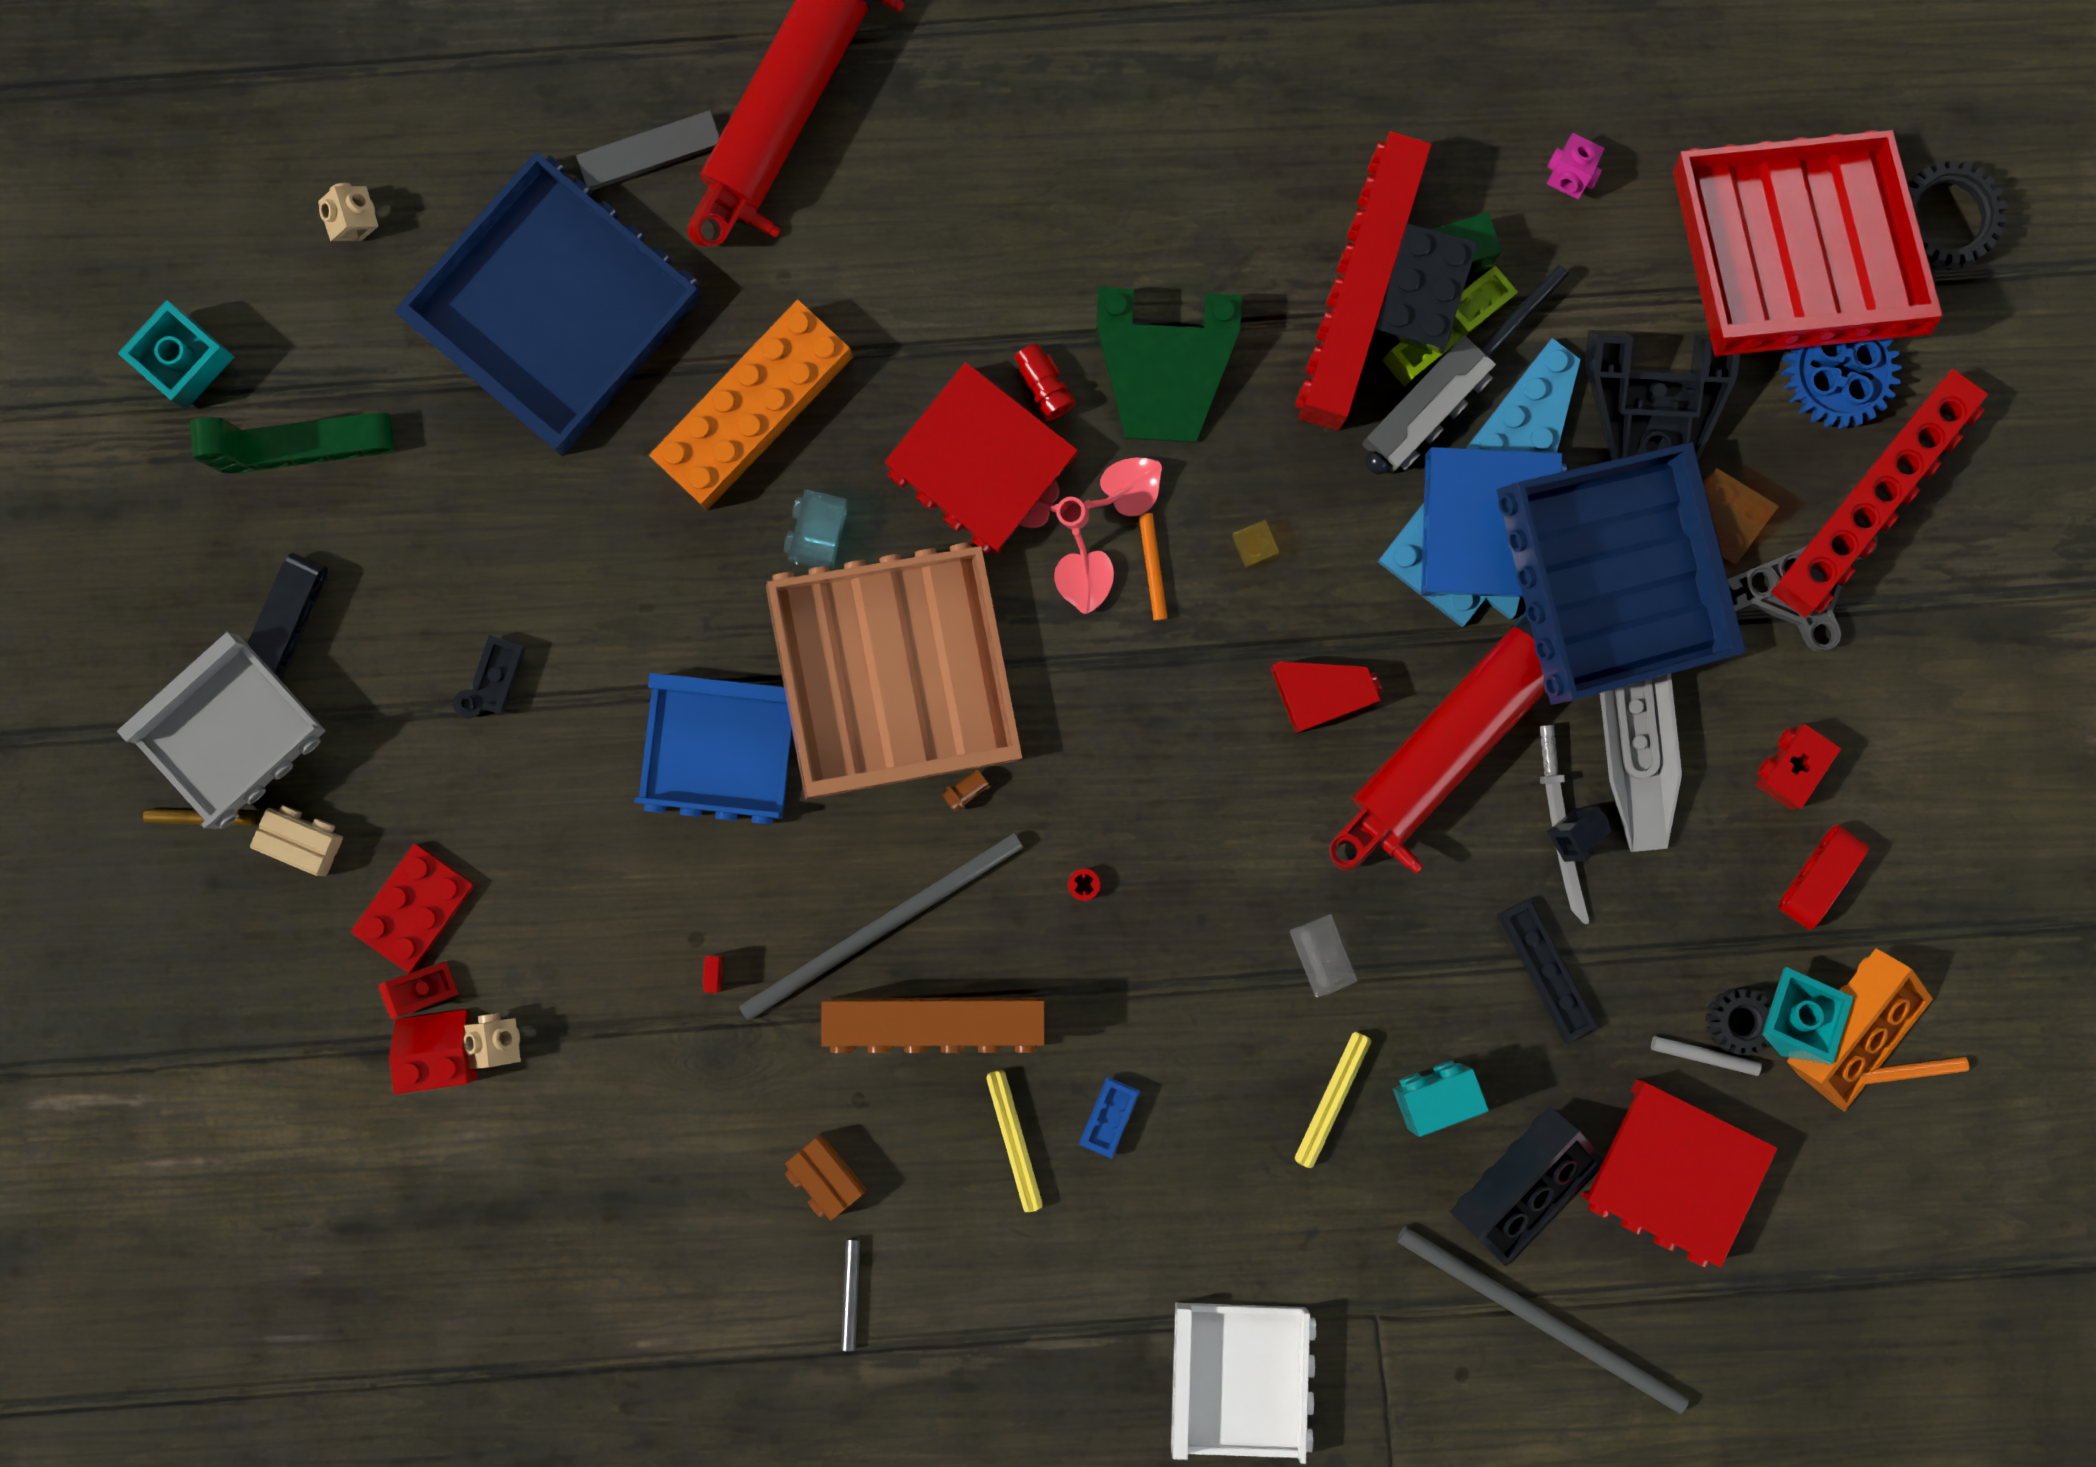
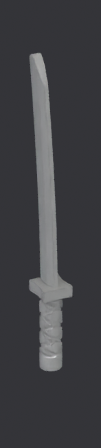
M1554 725L1540 726L1542 756L1544 759L1543 766L1545 770V776L1540 777V783L1546 786L1553 827L1566 815L1560 783L1564 782V775H1558ZM1557 850L1571 911L1582 923L1588 924L1589 918L1575 862H1564Z

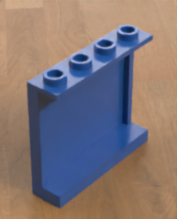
M1430 448L1425 454L1421 596L1435 597L1438 594L1523 598L1521 586L1517 581V570L1512 550L1507 541L1508 534L1503 514L1498 505L1499 499L1496 489L1517 482L1567 471V465L1562 463V453Z
M650 673L648 688L652 689L640 792L639 797H635L634 803L644 804V811L665 813L666 807L680 808L679 815L701 817L702 810L716 812L715 819L737 821L738 814L752 816L751 823L773 825V818L783 819L793 734L784 687Z

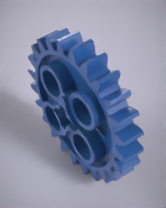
M1893 339L1832 344L1830 346L1833 349V357L1826 355L1822 350V346L1789 349L1793 353L1785 355L1782 361L1791 365V367L1781 372L1782 376L1791 377V382L1786 384L1783 389L1794 390L1796 393L1789 402L1801 401L1803 403L1798 412L1799 414H1803L1808 410L1812 411L1810 421L1812 423L1824 417L1825 428L1833 425L1836 420L1839 429H1843L1848 426L1849 421L1854 427H1857L1863 423V418L1866 421L1874 419L1876 417L1875 411L1880 413L1887 408L1884 400L1889 401L1896 396L1889 388L1895 387L1901 382L1893 377L1892 374L1902 369V366L1892 364L1891 359L1899 355V351L1888 352L1886 348L1892 343ZM1857 350L1865 353L1868 358L1867 365L1858 361L1856 356ZM1811 361H1813L1814 364H1816V365H1818V366H1821V367H1819V368L1813 367V366L1811 365ZM1860 374H1869L1871 376V380L1868 377ZM1815 376L1824 380L1826 384L1825 391H1821L1815 386ZM1850 384L1859 389L1860 399L1853 398L1850 395Z

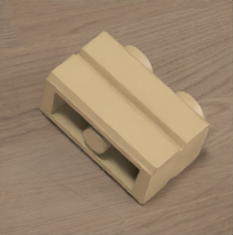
M283 804L280 809H266L259 824V829L256 831L250 844V848L315 876H326L343 840V836L333 832L336 826L316 818L313 823L300 818L303 812Z

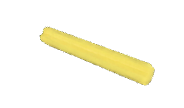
M1358 1032L1352 1034L1295 1156L1297 1163L1307 1168L1314 1167L1371 1044L1369 1037Z
M1004 1070L990 1072L987 1074L986 1079L1022 1206L1025 1212H1033L1041 1209L1043 1203L1007 1076Z

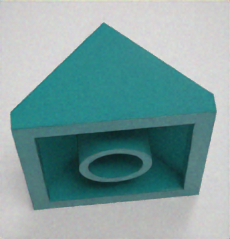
M1785 967L1782 971L1762 1035L1780 1056L1829 1065L1833 1064L1854 997Z

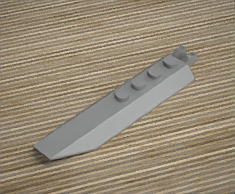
M1671 674L1600 693L1609 782L1631 852L1668 848L1682 778Z

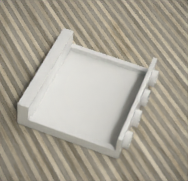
M1175 1303L1171 1453L1173 1459L1188 1460V1454L1298 1458L1301 1464H1306V1452H1312L1313 1432L1312 1429H1307V1415H1313L1314 1394L1313 1392H1308V1377L1314 1378L1315 1357L1314 1355H1309V1340H1315L1316 1320L1315 1318H1310V1313L1306 1307Z

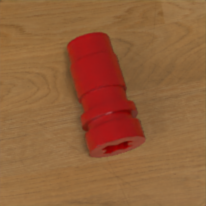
M1039 343L1023 348L1014 356L1020 367L1021 374L1036 396L1034 398L1036 405L1041 406L1040 412L1046 421L1054 420L1064 415L1076 405L1071 392L1067 391L1068 387L1065 382H1060L1058 378L1060 372L1050 354L1045 355Z

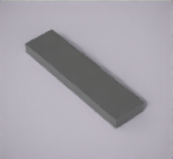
M709 110L576 155L585 184L593 191L712 151L720 137L712 113Z

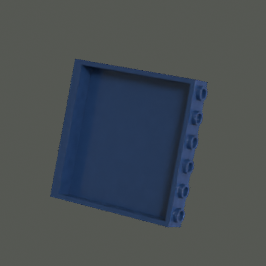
M535 152L394 312L563 456L701 300L702 296L696 288L699 282L684 269L678 273L669 265L672 259L657 246L651 250L643 243L646 237L632 224L629 223L627 227H624L617 221L616 218L619 214L605 201L597 204L589 197L593 192L578 178L573 182L563 175L566 169L555 158L549 155L545 159L538 152Z

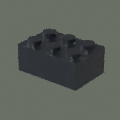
M1407 223L1375 327V335L1444 354L1478 243Z

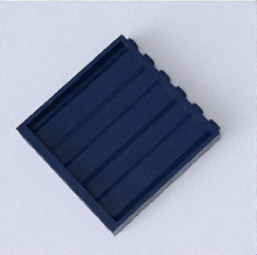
M1693 442L1529 479L1496 489L1499 499L1498 505L1503 514L1508 534L1507 541L1512 550L1517 570V581L1521 586L1526 606V617L1531 625L1535 641V652L1540 661L1544 677V688L1548 694L1550 705L1574 701L1746 653Z

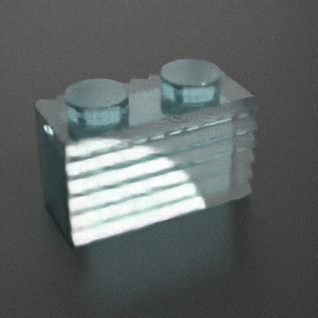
M807 489L804 491L803 498H796L792 515L793 518H797L795 531H788L784 544V552L788 553V560L791 563L812 568L830 566V571H833L849 507L847 499Z

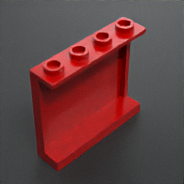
M965 362L886 459L885 465L890 470L887 476L903 489L906 485H909L918 493L915 498L931 511L934 507L938 508L945 514L943 520L957 532L964 529L973 536L971 543L974 546H981L982 552L986 555L992 551L998 556L1001 553V547L1066 467L1069 468L1076 460L1078 450Z
M1636 1079L1630 1091L1635 1097L1589 1193L1582 1192L1580 1197L1590 1202L1587 1209L1608 1219L1610 1213L1622 1218L1623 1220L1620 1225L1638 1235L1642 1234L1643 1229L1655 1234L1653 1242L1674 1252L1676 1246L1689 1251L1686 1258L1702 1267L1707 1268L1709 1262L1722 1267L1777 1148L1646 1082Z

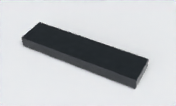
M1527 898L1498 913L1497 916L1563 1042L1567 1044L1598 1028L1597 1022L1532 899Z

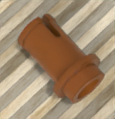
M975 769L973 773L952 788L947 786V791L942 796L954 812L958 809L963 811L966 803L990 788V786L978 769Z

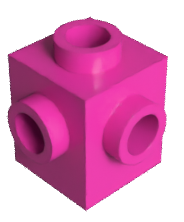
M1572 133L1563 150L1556 148L1547 165V168L1552 170L1547 184L1579 199L1586 187L1592 189L1602 171L1597 165L1605 148Z

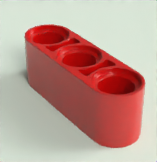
M1839 824L1833 826L1823 837L1781 898L1778 909L1807 930L1813 929L1822 920L1869 850V845Z

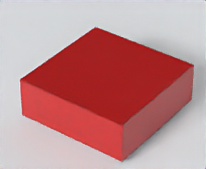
M708 955L704 958L702 990L704 993L722 992L724 955Z

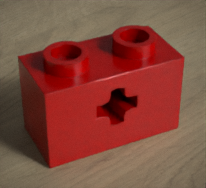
M1806 724L1793 726V728L1788 727L1781 734L1776 744L1779 746V749L1773 758L1768 757L1759 767L1757 775L1760 778L1754 785L1790 810L1801 809L1841 750L1840 747ZM1797 758L1795 765L1799 770L1792 772L1794 765L1790 760Z

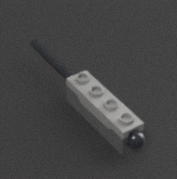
M1558 265L1479 348L1464 335L1375 428L1362 444L1369 451L1365 463L1371 473L1376 475H1382L1388 471L1394 473L1400 466L1406 470L1419 457L1420 454L1416 451L1418 446L1424 440L1430 445L1444 430L1440 423L1448 415L1455 419L1469 404L1464 398L1473 389L1479 393L1493 377L1488 372L1495 366L1490 356L1568 276V272L1564 267Z

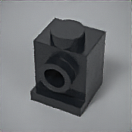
M1598 806L1575 808L1547 833L1563 861L1572 862L1590 859L1592 856L1589 852L1597 849L1602 844L1601 839L1612 830L1608 824L1607 817Z

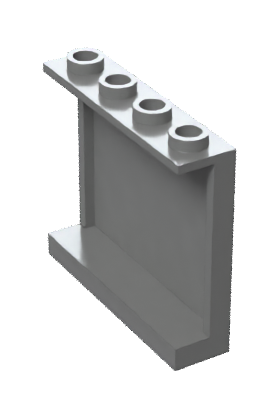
M226 632L117 730L126 742L135 743L200 814L205 820L201 825L206 829H224L238 818L237 811L246 803L252 804L262 797L266 792L264 787L273 778L277 780L286 775L293 767L291 762L301 753L305 755L315 749L321 741L319 737L326 731L239 635Z

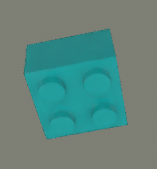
M168 300L163 303L118 353L167 398L185 409L190 407L235 357L183 310Z
M1454 1060L1434 1066L1435 1073L1421 1076L1420 1073L1406 1076L1399 1080L1400 1086L1392 1088L1407 1129L1418 1137L1488 1112L1473 1069L1460 1063L1455 1064Z

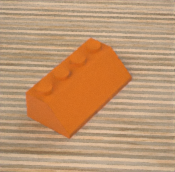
M1877 948L1869 957L1862 960L1858 966L1857 973L1850 982L1839 989V991L1854 998L1833 1064L1829 1065L1795 1058L1787 1060L1788 1064L1803 1080L1844 1112L1866 1085L1864 1083L1865 1080L1861 1082L1859 1078L1862 1071H1867L1870 1075L1873 1071L1879 1069L1933 1000L1910 967Z

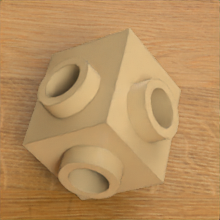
M350 183L335 184L318 201L319 213L325 222L330 241H362L378 227L375 207L370 200L366 186H351Z
M500 1013L478 1016V1023L464 1025V1047L468 1053L470 1069L521 1062L519 1051L520 1033L516 1027L515 1018L501 1020Z

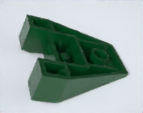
M1098 288L1096 335L1125 439L1197 442L1240 332L1242 295L1206 293L1203 302L1202 328L1133 324L1134 289Z

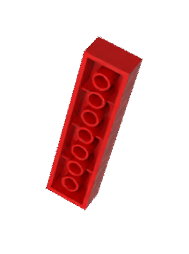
M1392 131L1389 132L1385 142L1378 141L1367 170V173L1372 175L1367 176L1357 202V206L1363 209H1357L1355 217L1351 222L1346 239L1352 241V243L1347 242L1336 273L1342 274V277L1336 276L1326 302V306L1332 309L1331 311L1326 310L1315 338L1321 341V345L1315 344L1305 373L1310 374L1311 377L1310 379H1304L1296 399L1295 407L1301 408L1298 416L1300 420L1339 431L1348 417L1431 143Z

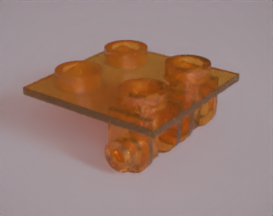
M1716 468L1713 474H1709L1706 477L1703 485L1721 556L1737 565L1779 505Z

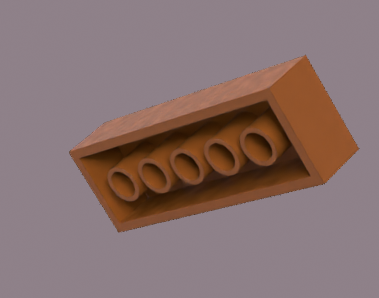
M1044 997L827 998L821 1001V1046H830V1053H852L855 1050V1046H867V1053H889V1050H892V1046H904V1053H925L928 1050V1046H941L942 1053H961L964 1050V1046H978V1052L997 1053L1000 1052L1001 1046H1015V1052L1018 1053L1037 1052V1046H1044Z

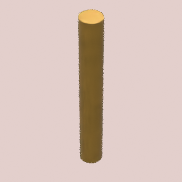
M145 809L143 813V821L148 824L201 825L205 821L196 810ZM237 811L238 818L229 826H254L256 814L255 812Z

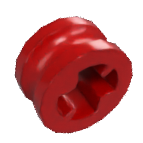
M1090 869L1076 870L1068 881L1069 892L1074 898L1081 901L1093 899L1097 896L1101 887L1099 876ZM1087 874L1093 878L1090 885L1094 890L1089 895H1087L1086 891L1081 895L1076 891L1078 883L1075 880L1079 875L1085 878Z

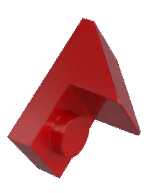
M446 961L378 985L390 1019L415 1013L459 995Z

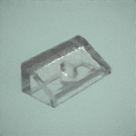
M1331 914L1290 930L1315 996L1331 994L1357 982Z

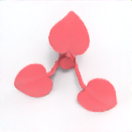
M1129 458L1112 464L1105 470L1100 479V486L1109 497L1094 501L1086 500L1084 503L1076 497H1066L1059 504L1053 505L1059 496V486L1055 480L1020 524L1028 528L1041 527L1047 522L1049 511L1056 512L1061 523L1067 528L1072 529L1080 555L1072 553L1064 556L1056 566L1054 580L1060 594L1081 613L1089 614L1098 608L1107 598L1114 581L1113 564L1107 554L1102 551H1093L1087 554L1080 529L1089 520V509L1106 506L1114 502L1116 510L1125 516H1139L1148 512L1155 504L1159 495L1162 473L1160 462L1148 458Z

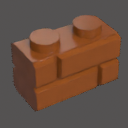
M822 1133L785 1163L788 1168L785 1172L786 1177L796 1189L799 1190L803 1186L811 1196V1199L808 1200L810 1207L820 1218L826 1215L830 1221L833 1220L867 1190Z

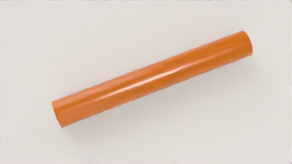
M1145 513L1139 515L1153 619L1154 621L1166 620L1168 617L1153 513Z
M1966 1057L1883 1067L1873 1071L1870 1075L1867 1071H1862L1859 1078L1861 1082L1865 1080V1084L1966 1072L1969 1071V1062Z

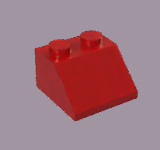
M469 1009L395 1019L389 1056L394 1095L465 1085L477 1081L476 1068H469L468 1053L464 1047V1025H470Z

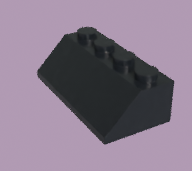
M1550 1106L1543 1114H1540L1533 1120L1531 1127L1518 1140L1509 1145L1506 1153L1494 1166L1488 1168L1483 1173L1475 1186L1458 1199L1456 1206L1450 1213L1506 1267L1601 1167L1604 1160L1583 1134Z

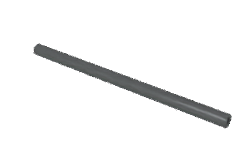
M1015 833L1011 834L739 1005L743 1016L747 1021L753 1019L1024 847Z
M1404 1226L1400 1231L1396 1242L1675 1412L1681 1414L1686 1409L1689 1403L1688 1397L1408 1227Z

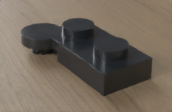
M489 635L472 683L473 689L460 691L455 696L453 701L455 712L463 718H474L481 713L482 709L503 715L526 647Z

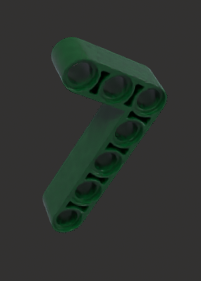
M367 413L245 430L218 417H202L189 421L193 458L221 473L253 472L382 455L395 451L391 416L388 413Z

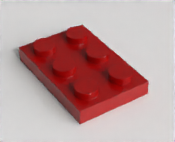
M414 843L350 933L408 974L412 973L475 887V884L425 848Z

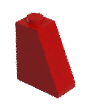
M1277 662L1270 667L1295 734L1380 701L1378 694L1382 693L1381 684L1375 673L1370 674L1367 667Z

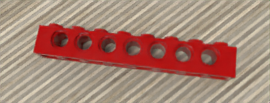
M1952 369L1935 387L1770 592L1804 618L1814 610L1821 613L1834 597L1829 593L1834 585L1838 583L1840 586H1843L1856 569L1851 566L1858 556L1864 559L1878 542L1873 537L1879 529L1885 533L1899 517L1894 511L1902 502L1907 506L1920 491L1916 484L1921 477L1924 476L1926 479H1929L1942 462L1937 457L1943 450L1949 453L1962 439L1963 435L1958 432L1965 423L1971 426L1985 409L1980 404L1988 394L1959 372ZM1940 411L1949 413L1952 421L1945 420L1941 416ZM1919 437L1926 438L1930 442L1931 448L1923 446L1919 441ZM1897 463L1906 465L1910 475L1902 473L1898 469ZM1875 490L1884 491L1888 496V501L1879 499ZM1854 516L1862 517L1867 523V528L1859 527L1854 521ZM1832 543L1841 544L1845 549L1846 555L1837 554L1833 550ZM1810 569L1820 571L1824 577V582L1815 581L1810 574Z

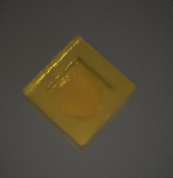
M1266 520L1234 532L1231 535L1245 568L1279 554Z

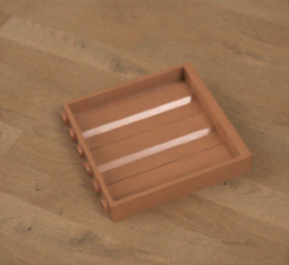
M960 543L950 546V551L936 553L935 548L916 551L915 557L901 559L900 554L887 555L879 558L880 563L866 565L865 560H856L845 563V569L830 571V566H820L809 569V575L795 577L794 572H784L773 575V581H767V598L805 800L1010 763L1022 759L981 546L972 548L971 543Z

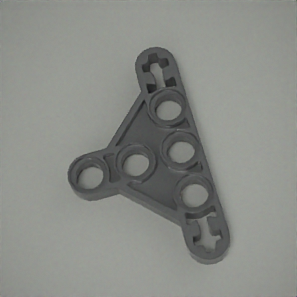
M1858 525L1861 528H1867L1865 525ZM1875 534L1873 539L1878 542L1877 536ZM1832 543L1833 550L1837 554L1846 555L1841 544ZM1877 544L1868 555L1874 552V550L1877 547ZM1806 547L1727 579L1730 592L1740 587H1743L1745 594L1732 599L1735 611L1751 606L1797 625L1804 642L1814 651L1829 650L1839 643L1841 630L1833 613L1834 606L1842 589V586L1838 583L1830 590L1829 593L1834 597L1821 613L1814 610L1806 618L1770 592L1785 574L1786 562L1791 559L1796 560ZM1810 569V574L1815 581L1824 582V577L1820 571ZM1756 573L1764 574L1769 579L1770 585L1765 593L1756 591L1752 586V578ZM1818 625H1824L1830 630L1831 639L1826 645L1819 644L1814 639V629Z

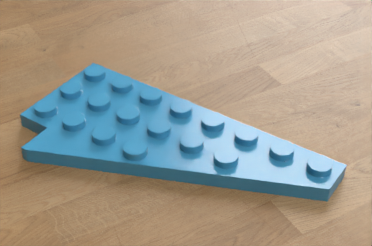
M1552 338L1466 449L1557 453L1580 359ZM1424 502L1378 560L1379 564L1419 595H1421ZM1438 594L1435 597L1422 596L1461 627L1465 626L1484 600L1509 620L1516 615L1520 597Z

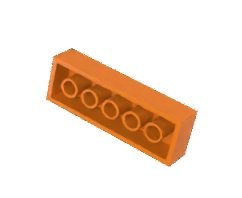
M797 299L649 456L708 511L853 358L850 347Z

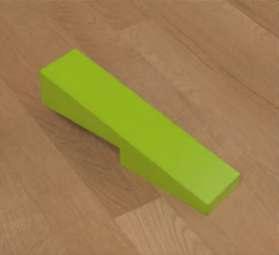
M1496 266L1463 291L1444 354L1464 335L1467 336L1518 293ZM1400 342L1389 351L1382 361L1405 387L1444 354Z

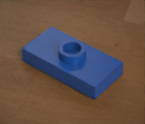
M1106 1076L1078 1144L1112 1159L1140 1094V1090Z

